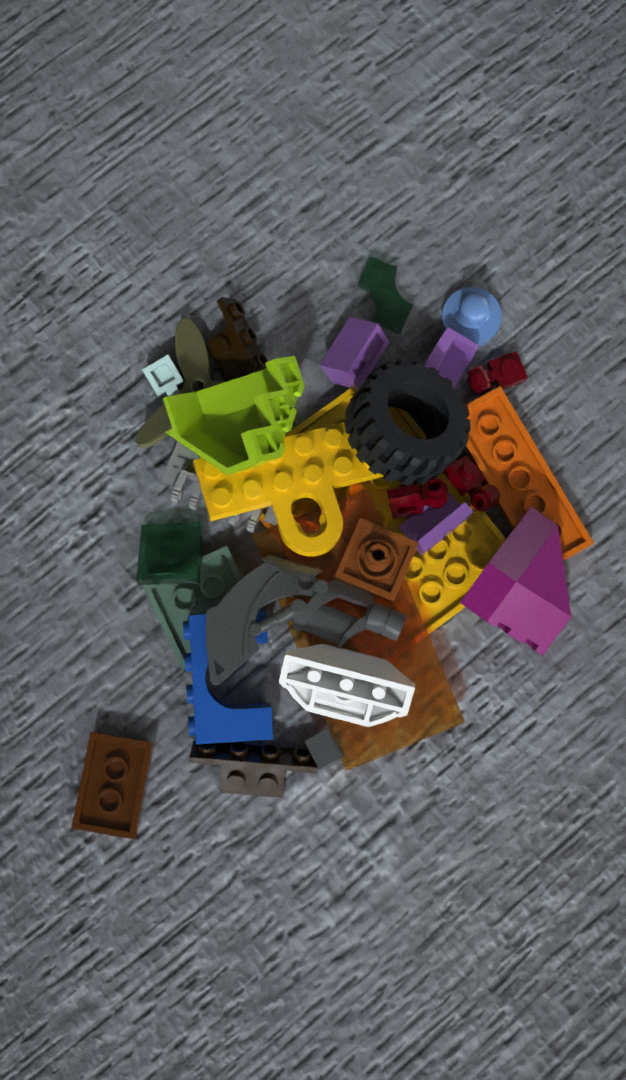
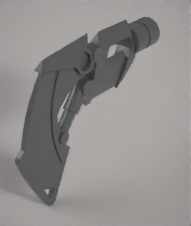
M272 555L263 558L262 562L264 564L243 577L224 596L217 607L209 608L206 612V649L210 679L213 685L221 684L259 650L256 637L290 620L293 622L295 631L301 633L303 630L337 644V648L340 649L346 642L359 633L364 632L365 629L397 641L407 616L404 613L376 603L373 593L338 579L329 583L324 580H317L316 577L323 570ZM298 597L310 599L308 604L301 599L294 600L292 604L256 623L258 610L266 604L283 598ZM336 598H341L366 608L367 612L364 617L359 619L326 604ZM215 661L224 670L219 675L216 674Z

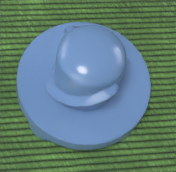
M476 287L460 289L454 292L444 304L441 317L443 330L445 332L446 328L449 327L479 346H484L497 334L502 321L500 305L492 294Z

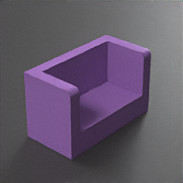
M349 317L319 366L332 383L358 390L388 346L389 340L378 323Z
M447 327L424 363V367L428 369L433 367L440 371L439 375L444 379L448 377L453 382L451 386L455 388L475 356L479 345Z

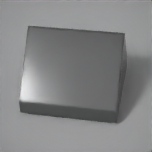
M330 728L305 741L319 770L336 765L344 757V753Z

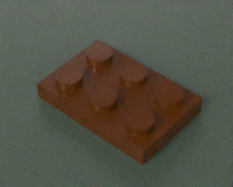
M90 732L71 829L134 840L137 838L154 742Z

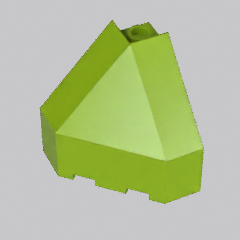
M296 357L276 358L266 362L267 368L196 392L163 398L172 429L165 433L226 475L250 470L282 457L285 449L283 444L286 432L291 431L297 412L294 408L297 398L302 396L305 387Z

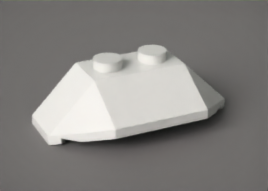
M318 644L286 651L279 683L284 688H287L292 697L306 711L367 727L387 722L396 717L407 716L416 685L385 659L342 648L339 649L327 644Z

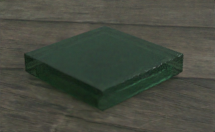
M202 522L141 525L137 583L139 585L200 583L204 532Z

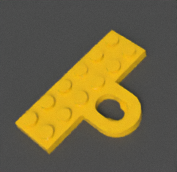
M344 422L284 437L283 444L285 449L282 457L250 470L226 475L203 458L193 460V466L210 522L271 506L283 542L292 551L303 556L325 554L339 541L343 529V518L334 489L380 478L383 475L380 473L375 475L368 470L370 466L367 463H361L356 457L358 452L355 448L352 449L348 442L350 434H346ZM300 498L313 499L321 508L320 529L314 534L303 531L301 524L297 523L293 518L291 506Z

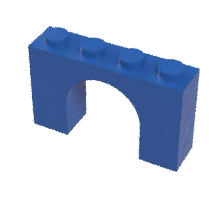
M266 609L258 610L256 623L267 618ZM206 612L189 613V621H183L184 640H190L191 652L185 653L186 672H192V684L186 685L187 704H194V716H188L189 736L195 735L196 744L273 739L272 707L270 702L229 704L221 701L211 692L206 681V669L208 666ZM267 631L255 638L257 644L268 643Z

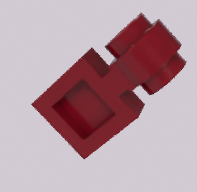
M517 351L490 360L487 364L489 370H486L484 366H478L467 373L469 376L467 382L471 391H475L476 395H482L493 389L492 383H495L497 388L501 386L504 390L526 382L528 379Z
M467 455L449 465L443 471L444 475L461 496L469 493L471 505L475 510L487 512L499 503V490L493 485H481L486 478Z
M432 478L427 481L422 491H419L418 484L387 490L393 519L422 514V506L441 508L449 499L447 484L438 478Z

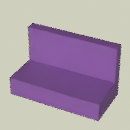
M449 492V499L443 507L432 508L430 506H423L422 514L412 515L398 528L407 538L419 543L416 549L423 556L468 519L473 511L466 502L460 505Z

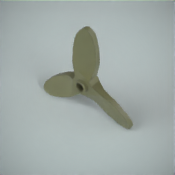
M183 318L176 327L175 349L178 364L186 382L183 389L176 395L196 392L224 383L223 381H212L210 379L209 355L201 332L194 322ZM165 404L156 410L138 431L136 436L138 447L146 448L153 446L169 436L165 432L171 430L172 426Z

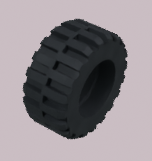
M408 360L396 361L395 364L394 362L382 364L380 368H375L350 399L345 412L347 420L344 422L346 434H350L348 442L351 448H355L358 452L356 457L359 461L367 463L370 466L368 470L375 475L377 473L383 475L384 480L392 483L398 480L400 485L409 486L413 482L418 485L425 484L430 479L437 478L462 453V450L468 443L471 423L470 419H466L469 416L467 404L462 403L463 396L459 389L455 391L451 386L453 382L448 377L444 379L440 376V371L435 368H425L424 364L420 362L409 364ZM388 407L400 408L414 416L421 424L426 439L414 438L403 432L391 418Z

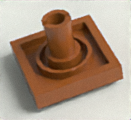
M360 518L337 569L335 578L394 602L419 543Z

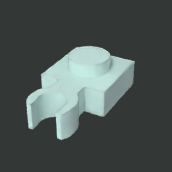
M169 355L142 369L158 397L164 393L168 396L176 395L180 391L177 386L184 382Z

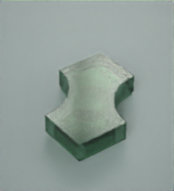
M370 256L358 286L366 291L374 302L376 313L373 322L401 335L413 305L404 300L397 290L395 283L397 267Z

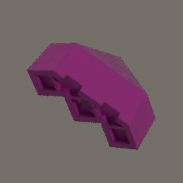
M531 507L484 568L460 603L492 626H498L506 634L523 644L527 643L541 655H544L569 621L571 611L558 525Z

